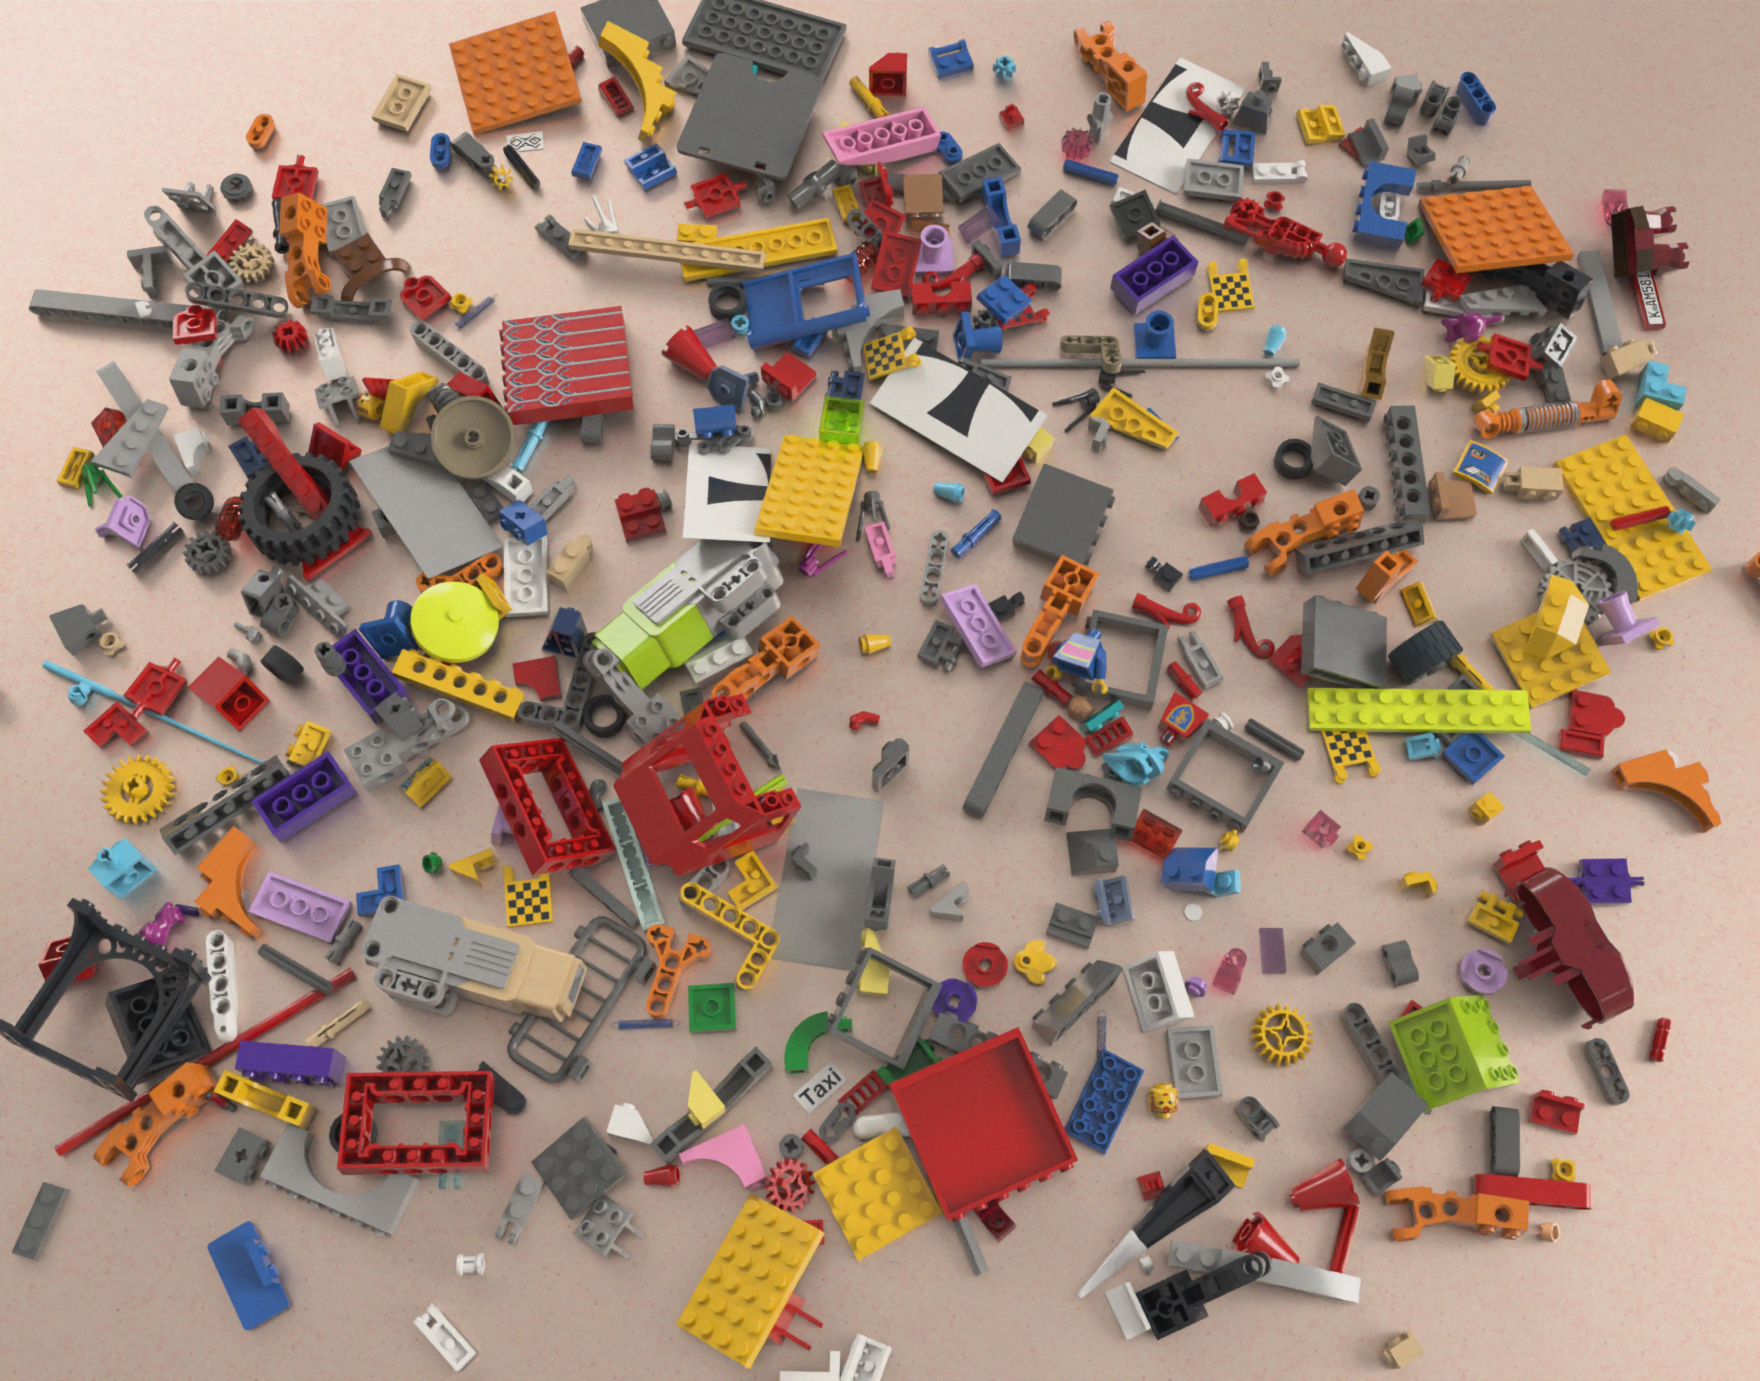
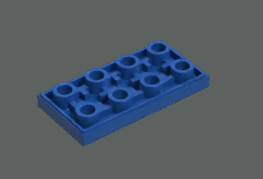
M1103 1048L1064 1127L1066 1134L1105 1155L1145 1070Z

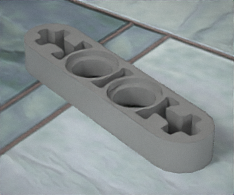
M936 530L930 536L920 590V601L927 607L936 605L939 599L949 544V536L943 530ZM938 537L942 538L940 549L936 548ZM932 555H939L942 561L934 563L930 558ZM935 573L939 578L937 581L931 582L927 579V575ZM929 588H933L931 600H928L926 597Z

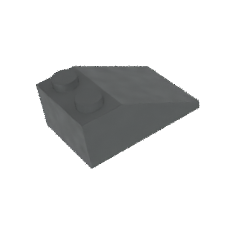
M1317 415L1314 418L1310 457L1314 465L1313 469L1317 474L1329 477L1332 482H1338L1346 486L1362 471V467L1347 431Z
M1391 1072L1349 1117L1343 1129L1376 1159L1381 1161L1399 1142L1429 1104Z

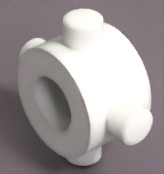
M1141 1254V1259H1139L1140 1266L1144 1273L1151 1275V1271L1154 1270L1149 1256Z

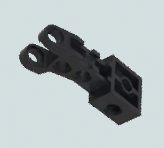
M1563 261L1556 262L1551 267L1543 263L1491 269L1489 271H1475L1479 277L1489 281L1503 278L1528 286L1530 290L1537 293L1536 297L1546 308L1567 320L1582 308L1593 278Z
M1256 1251L1194 1280L1191 1279L1186 1269L1135 1294L1156 1339L1159 1340L1209 1317L1203 1304L1266 1276L1272 1270L1273 1262L1266 1252ZM1253 1260L1258 1264V1271L1253 1267Z

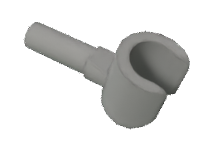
M238 622L234 623V627L247 633L246 639L258 642L261 633L254 626L246 627Z

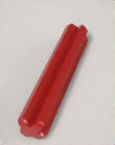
M1662 506L1614 518L1610 521V526L1612 530L1617 531L1668 518L1671 511L1668 506Z
M1349 1206L1344 1209L1330 1271L1344 1273L1359 1206Z

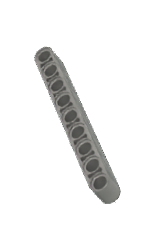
M36 289L28 309L39 316L173 330L174 316L186 311L192 305L146 301L150 304L146 309H152V313L147 317L140 318L135 302L145 300Z
M112 361L96 370L127 420H129L140 408L142 402L117 364ZM158 428L147 451L176 494L180 487L188 483H194V481ZM198 493L188 494L185 497V502L198 495Z

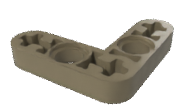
M1066 335L1061 337V351L1066 353H1100L1102 367L1105 372L1113 374L1121 371L1122 358L1119 342L1116 337Z

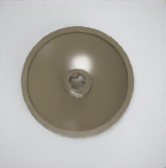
M466 396L448 403L438 413L432 425L431 444L438 461L452 474L465 479H484L498 473L507 465L515 449L516 433L511 418L499 404L485 397Z

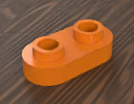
M260 114L254 119L246 133V140L251 148H262L267 143L275 128V122L271 115Z

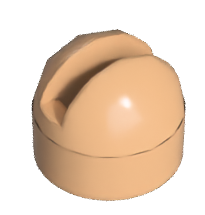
M1546 1222L1540 1225L1539 1228L1542 1229V1232H1539V1235L1544 1241L1556 1243L1559 1240L1560 1231L1557 1223Z

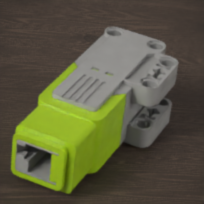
M701 539L623 604V612L594 635L596 639L591 643L595 649L606 648L613 652L620 662L616 665L621 673L625 671L642 690L667 668L681 666L721 631H724L732 639L739 640L772 615L780 607V600L775 590L784 581L777 566L779 559L769 549L767 542Z

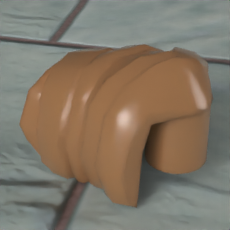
M1083 695L1070 698L1068 714L1081 722H1085L1095 709Z

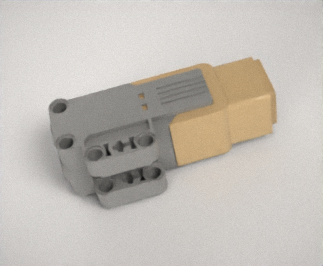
M386 896L379 903L361 948L366 964L377 968L374 983L378 988L387 993L398 1004L442 1017L453 1013L458 999L461 997L515 1014L528 1012L562 1022L564 1016L570 1017L587 972V967L581 959L576 958L572 954L534 944L528 936L394 896ZM388 976L391 977L389 984L383 985L384 979ZM446 999V1006L442 1009H438V1004H440L442 1000Z

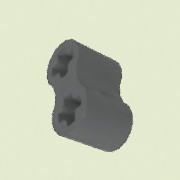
M1396 85L1384 121L1402 126L1415 90Z
M653 424L650 450L651 460L672 461L675 441L674 424Z
M1402 940L1382 945V956L1388 967L1391 982L1395 987L1419 981L1418 969L1412 959L1407 941Z

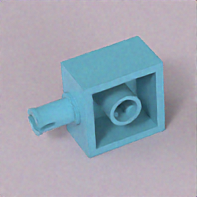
M126 838L116 842L111 849L107 847L101 848L104 853L99 850L97 858L88 868L100 884L119 899L126 896L157 870L145 854Z

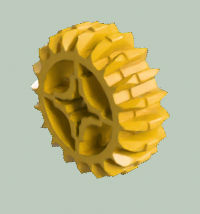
M1277 1003L1275 1009L1269 1005L1266 1011L1261 1010L1259 1012L1260 1017L1254 1018L1253 1021L1257 1025H1253L1251 1030L1256 1034L1251 1036V1040H1258L1253 1047L1254 1049H1262L1259 1052L1260 1057L1264 1054L1268 1055L1266 1062L1269 1063L1272 1059H1275V1066H1279L1282 1060L1283 1065L1288 1067L1290 1061L1296 1065L1298 1058L1304 1060L1306 1058L1305 1053L1311 1051L1308 1045H1312L1314 1040L1308 1036L1313 1035L1314 1031L1307 1029L1311 1022L1307 1021L1304 1023L1303 1019L1306 1017L1304 1013L1300 1016L1297 1015L1298 1008L1295 1007L1290 1011L1289 1004H1286L1282 1009L1280 1003ZM1281 1018L1278 1027H1266L1269 1020ZM1290 1022L1296 1027L1298 1032L1291 1029ZM1281 1030L1284 1032V1035L1286 1034L1287 1036L1283 1040L1282 1038H1280L1281 1035H1278V1033ZM1266 1037L1273 1040L1275 1048L1268 1043ZM1287 1043H1299L1296 1050L1283 1052Z

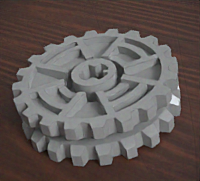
M1568 558L1564 563L1558 561L1555 567L1551 566L1543 576L1544 578L1540 580L1539 585L1541 587L1538 588L1537 594L1541 595V597L1538 599V602L1541 604L1551 574L1571 580L1589 604L1584 624L1591 625L1595 619L1598 620L1604 614L1597 603L1613 594V592L1609 591L1611 583L1606 582L1607 575L1605 573L1601 574L1599 572L1601 568L1598 566L1592 567L1590 561L1583 563L1579 558L1575 561Z

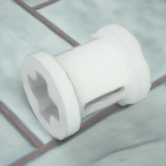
M483 1252L471 1256H464L462 1253L457 1255L456 1271L458 1276H462L463 1273L483 1275L485 1268Z

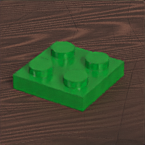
M734 983L688 986L690 1033L736 1030Z

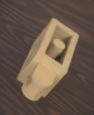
M1634 338L1622 343L1624 347L1620 349L1617 345L1606 350L1607 354L1599 358L1608 379L1647 364L1649 360L1653 361L1652 356L1658 354L1654 341L1646 343L1644 339L1636 342Z
M1520 466L1517 472L1503 474L1504 490L1515 491L1516 498L1553 501L1557 500L1564 491L1562 468Z
M581 535L576 542L571 539L546 571L550 583L566 592L570 590L591 561L589 552L592 550L593 544L589 535Z

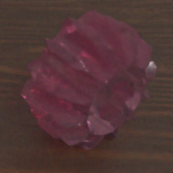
M1073 127L1071 131H1066L1065 136L1061 140L1062 152L1066 153V158L1072 156L1074 161L1075 158L1082 160L1083 157L1089 156L1094 144L1093 135H1089L1088 130L1082 131V128L1076 130Z

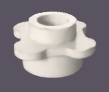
M1275 367L1272 372H1267L1265 375L1269 385L1273 388H1279L1283 383L1289 381V376L1283 373L1281 367Z

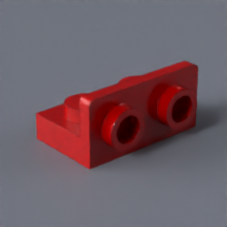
M1541 1090L1531 1097L1528 1123L1576 1135L1578 1134L1580 1112L1585 1109L1586 1104L1578 1102V1099L1575 1097L1564 1096L1562 1098L1555 1096L1553 1091Z

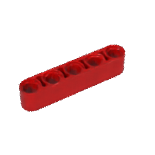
M1474 1174V1195L1481 1193L1529 1201V1205L1576 1210L1593 1209L1592 1184Z

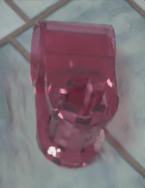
M1605 189L1603 191L1601 202L1604 210V220L1611 226V215L1628 209L1627 192L1622 189Z
M1233 948L1224 955L1212 986L1230 994H1235L1247 962V956L1243 950ZM1233 956L1237 957L1236 961L1238 963L1236 965L1233 964Z

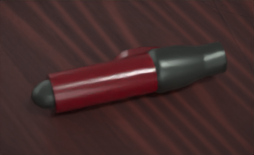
M212 1091L205 1093L207 1101L219 1106L223 1110L236 1111L237 1106L230 1100Z

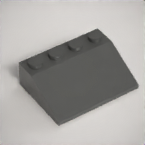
M1097 960L1093 964L1089 962L1080 971L1082 975L1077 980L1073 977L1065 985L1067 990L1062 995L1057 993L1048 1002L1050 1006L1045 1011L1040 1009L1033 1016L1034 1022L1031 1027L1052 1046L1116 983L1123 968L1120 965Z

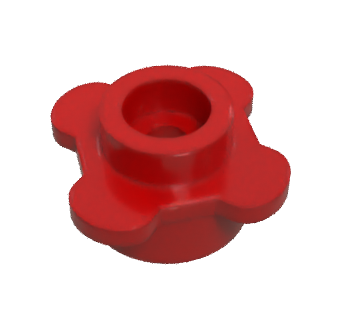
M1278 191L1268 192L1264 207L1281 211L1283 208L1282 202L1285 201V197Z

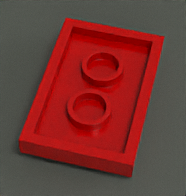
M884 230L871 290L886 292L900 289L902 297L909 299L922 240Z

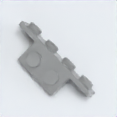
M289 575L285 591L313 615L318 622L324 625L332 635L336 636L339 640L346 636L348 625L338 616L349 611L350 604L322 579L305 587L293 575Z

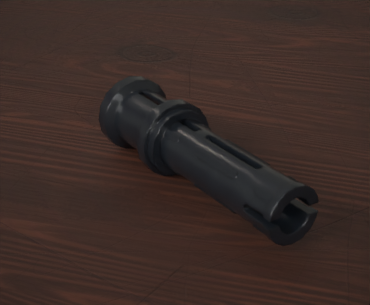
M276 199V205L274 200L271 202L275 225L273 231V238L276 241L274 249L277 253L286 254L289 252V243L286 242L287 238L279 235L281 199Z

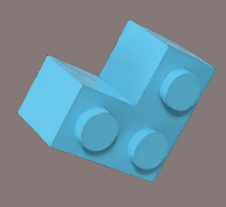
M1649 360L1640 372L1634 406L1639 407L1647 397L1679 411L1684 405L1687 387L1668 383L1669 365Z

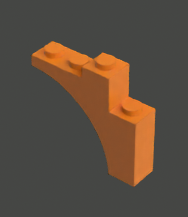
M1386 550L1373 562L1355 589L1368 601L1376 604L1392 586L1418 563V560L1406 550L1398 551L1394 555Z
M1665 749L1619 763L1611 770L1620 790L1646 789L1670 797L1695 817L1704 833L1712 831L1722 824L1718 811L1714 809L1710 801L1708 791L1703 787L1709 782L1708 773L1702 767L1700 761L1676 769L1674 759Z
M233 826L196 867L202 872L200 877L209 885L194 902L200 906L197 911L207 919L213 916L216 920L222 917L230 925L236 922L239 925L237 928L239 932L247 938L252 935L258 939L263 931L255 925L244 906L241 889L243 871L256 844Z

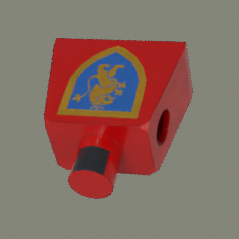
M1174 692L1158 725V728L1164 732L1159 741L1168 747L1174 740L1184 744L1205 724L1209 713L1177 692Z

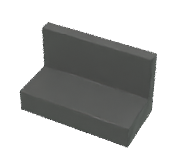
M1374 118L1366 121L1363 130L1349 133L1348 136L1363 166L1368 165L1370 161L1379 162L1385 159L1389 147Z

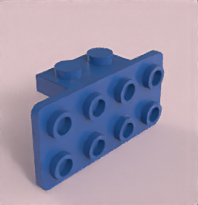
M247 1221L208 1244L207 1249L245 1330H252L290 1306V1301L278 1277L280 1276L276 1265L271 1262L268 1256L270 1254L269 1249L261 1241L252 1222Z

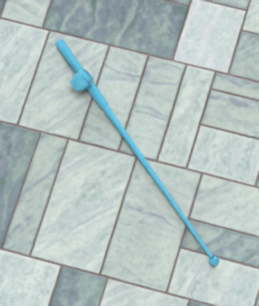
M48 660L43 663V668L79 684L70 687L68 691L69 701L76 706L83 705L87 700V695L93 690L133 708L136 707L135 703L126 700L124 696L114 692L112 689ZM143 711L259 764L266 762L260 761L165 715L160 716L152 711Z

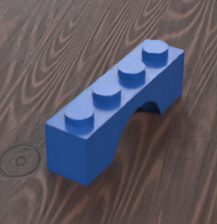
M1002 177L983 180L981 195L1000 257L1019 254L1021 238L1017 225L1012 223L1009 216L1006 190Z

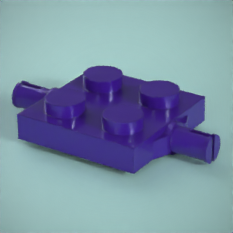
M1627 858L1579 860V878H1569L1576 886H1580L1583 895L1591 904L1632 903L1631 886H1644L1645 881H1642L1644 880L1643 876L1630 877Z

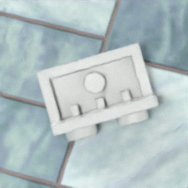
M857 1334L850 1345V1354L847 1362L841 1369L840 1381H880L892 1347Z

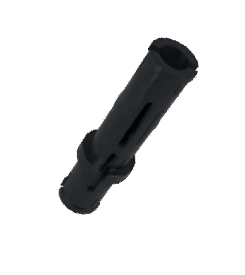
M173 522L145 549H140V553L126 564L127 567L130 569L137 563L138 565L131 570L137 574L148 562L152 563L157 554L184 532L182 528H178L173 533L172 531L179 526Z

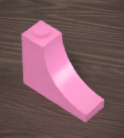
M745 1124L679 1153L684 1166L695 1162H713L727 1167L740 1178L746 1190L751 1188L754 1191L765 1185L766 1174Z

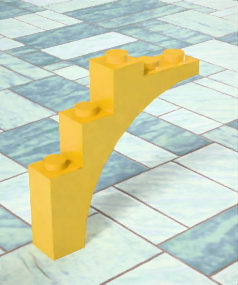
M607 21L600 35L598 47L616 58L630 73L638 87L643 107V121L638 140L645 142L647 136L651 137L655 130L654 122L658 123L662 115L666 117L668 111H673L677 102L674 100L676 92L660 84L663 76L660 75L663 67L647 59L650 53L647 50L649 42Z

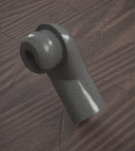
M755 389L749 391L748 397L755 403V406L751 408L752 411L750 413L753 417H761L765 413V399Z

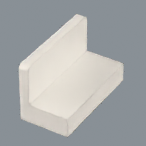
M1130 1282L1104 1293L1125 1340L1151 1329Z

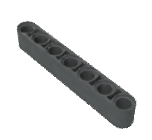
M1024 682L963 804V810L980 818L984 817L1045 690Z

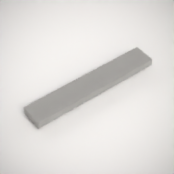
M1580 251L1578 259L1581 271L1593 278L1587 295L1602 355H1606V350L1618 345L1619 349L1622 348V339L1600 252Z

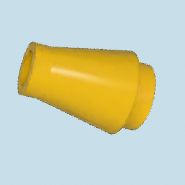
M865 442L862 450L866 472L877 473L882 448L879 442Z
M863 634V636L858 638L860 652L868 655L883 648L891 647L889 634Z

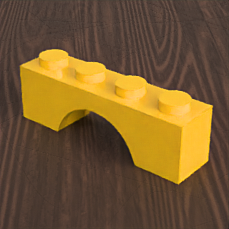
M224 1070L213 1091L225 1098L304 1130L307 1129L317 1109L309 1103L269 1089L227 1070Z

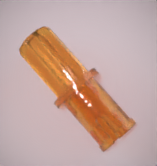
M912 219L911 230L922 232L929 225H939L949 233L950 224L933 222V220Z

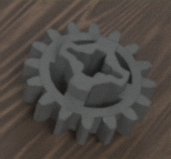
M205 530L204 535L197 532V538L190 537L191 544L184 545L187 551L183 552V555L186 557L184 559L193 571L197 570L199 574H202L205 570L210 575L213 569L219 572L218 567H226L224 561H230L231 559L228 554L232 553L229 547L230 543L222 533L218 535L215 530L211 534Z
M397 1036L395 1043L388 1040L389 1047L387 1049L381 1047L380 1050L384 1054L376 1058L381 1061V1064L377 1065L376 1068L383 1070L382 1072H390V1070L422 1072V1068H428L429 1066L424 1062V1060L429 1058V1055L422 1053L426 1048L423 1045L418 1046L419 1041L417 1039L411 1042L409 1036H406L404 1041ZM406 1047L414 1049L416 1053H408ZM403 1057H404L405 1059H407L406 1061L403 1062V1066H400V1065L398 1064V1063H401V1062H402V1058H403Z

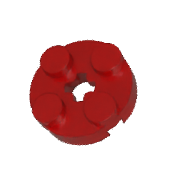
M980 942L965 953L962 970L967 982L975 987L988 989L998 986L1005 978L1008 970V960L997 945L990 942ZM983 960H988V964L991 965V968H987V971H983L982 967L978 965L983 963Z

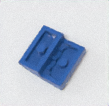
M657 143L624 159L625 165L644 191L677 174L676 167L667 159L665 151Z

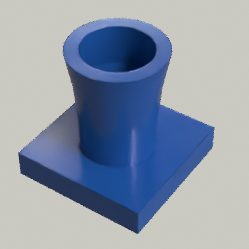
M1156 310L1147 316L1146 323H1134L1135 359H1176L1174 320L1169 313Z
M961 312L953 332L957 362L961 357L971 359L974 351L1000 354L1003 344L1001 327L972 329L970 313Z
M390 601L387 604L384 619L361 623L358 629L381 659L399 656L402 649L407 651L410 649L418 651L419 645L414 637L407 630L410 625L413 607L404 601Z

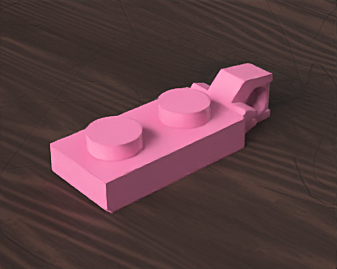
M882 521L864 526L875 565H877L878 569L883 568L886 579L894 577L892 565L896 564V556L885 522Z

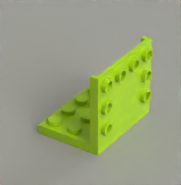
M1483 995L1449 997L1388 1022L1416 1093L1429 1104L1424 1112L1481 1091L1508 1087L1520 1083L1518 1071L1509 1059L1508 1047L1501 1040L1499 1026L1492 1019L1490 1005Z

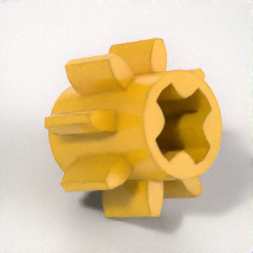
M501 164L500 168L493 166L494 172L489 173V177L494 178L491 185L497 184L499 190H501L502 186L509 188L508 182L513 181V177L508 176L511 173V169L505 170L503 164ZM498 174L504 175V178H505V179H504V180H502V179H500V178L498 179V176H497V175H498Z

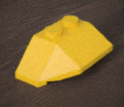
M1550 575L1524 653L1546 660L1576 645L1589 604L1573 581Z

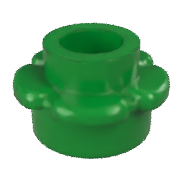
M431 852L423 857L422 866L424 871L434 874L439 872V869L442 867V859L440 856H437L436 852Z

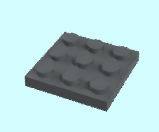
M587 1116L580 1119L531 1161L570 1220L577 1218L628 1174Z

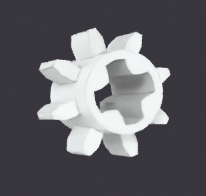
M1222 91V95L1216 98L1217 105L1215 107L1221 109L1220 114L1233 115V111L1239 109L1240 98L1235 97L1236 92Z

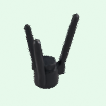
M1100 368L1098 384H1103V389L1112 390L1113 386L1111 384H1115L1116 375L1146 373V370L1123 369L1118 373L1112 374ZM1115 388V389H1117L1118 391H1120L1121 393H1123L1124 395H1126L1127 397H1129V398H1132V397H1133L1132 394L1127 393V392H1125V391H1123V390H1120V389H1118V388Z
M1092 388L1081 394L1052 403L1053 406L1079 400L1082 407H1088L1064 429L1065 432H1068L1087 414L1095 410V404L1100 402V396L1096 389Z

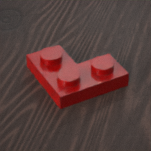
M117 701L83 730L98 747L103 746L116 733L132 746L148 731L137 720L129 716L130 713Z

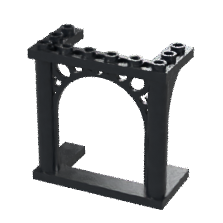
M72 898L67 907L74 913V926L69 943L61 959L15 1026L0 1019V1035L8 1042L133 1102L137 1096L134 1088L201 984L207 986L212 977L207 972L208 968L202 965L203 961L197 958L198 954L188 948L181 950L175 947L170 954L167 952L168 949L159 943L152 945L147 942V938L138 933H135L133 936L127 933L128 930L117 923L114 926L108 924V920L100 916L102 913L95 909V905L86 899L79 901ZM104 939L109 940L111 943V949L107 954H102L99 950V944ZM117 943L122 949L125 947L124 952L119 953L116 951ZM92 949L95 957L88 959L87 957L92 954L90 952ZM140 955H144L142 960H138ZM127 959L141 964L154 976L159 990V1003L152 1022L117 1075L98 1066L93 1070L33 1040L71 983L80 973L101 961ZM159 965L161 968L165 969L161 972L156 971V966ZM167 974H179L176 982L172 984L163 983V978ZM167 990H175L174 993L171 991L169 997L165 996Z

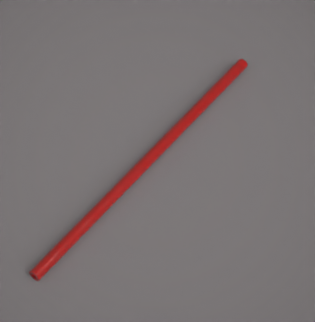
M351 968L329 980L334 985L331 992L356 978ZM317 989L312 990L241 1033L234 1041L221 1045L193 1063L211 1066L239 1049L240 1041L254 1040L326 995ZM159 1084L137 1096L133 1102H127L54 1147L56 1153L59 1156L66 1154L132 1114L138 1107H143L153 1101L149 1092Z

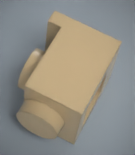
M1411 1330L1400 1334L1403 1339L1398 1336L1387 1343L1389 1347L1381 1354L1388 1366L1400 1369L1424 1354L1423 1349Z

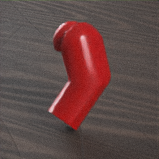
M866 711L851 715L849 718V728L858 730L860 724L864 722L878 725L880 715Z

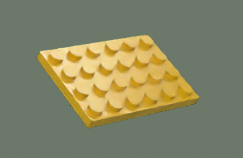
M750 1193L676 1325L750 1369L825 1233Z

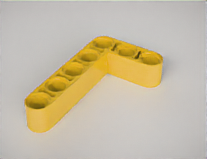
M688 882L684 884L679 891V899L683 904L753 944L734 977V984L738 989L748 990L752 988L758 981L779 943L778 932L696 883ZM686 888H691L695 891L696 896L694 899H687L684 896ZM705 900H712L714 902L715 909L713 911H708L704 908L703 903ZM725 911H730L734 914L735 919L732 923L724 920L723 914ZM749 922L753 925L754 932L752 934L744 932V923ZM764 934H770L773 937V944L771 946L763 943L762 938ZM757 953L762 957L760 966L752 963L751 957L753 954ZM742 973L748 974L751 978L748 986L742 985L740 982V975Z

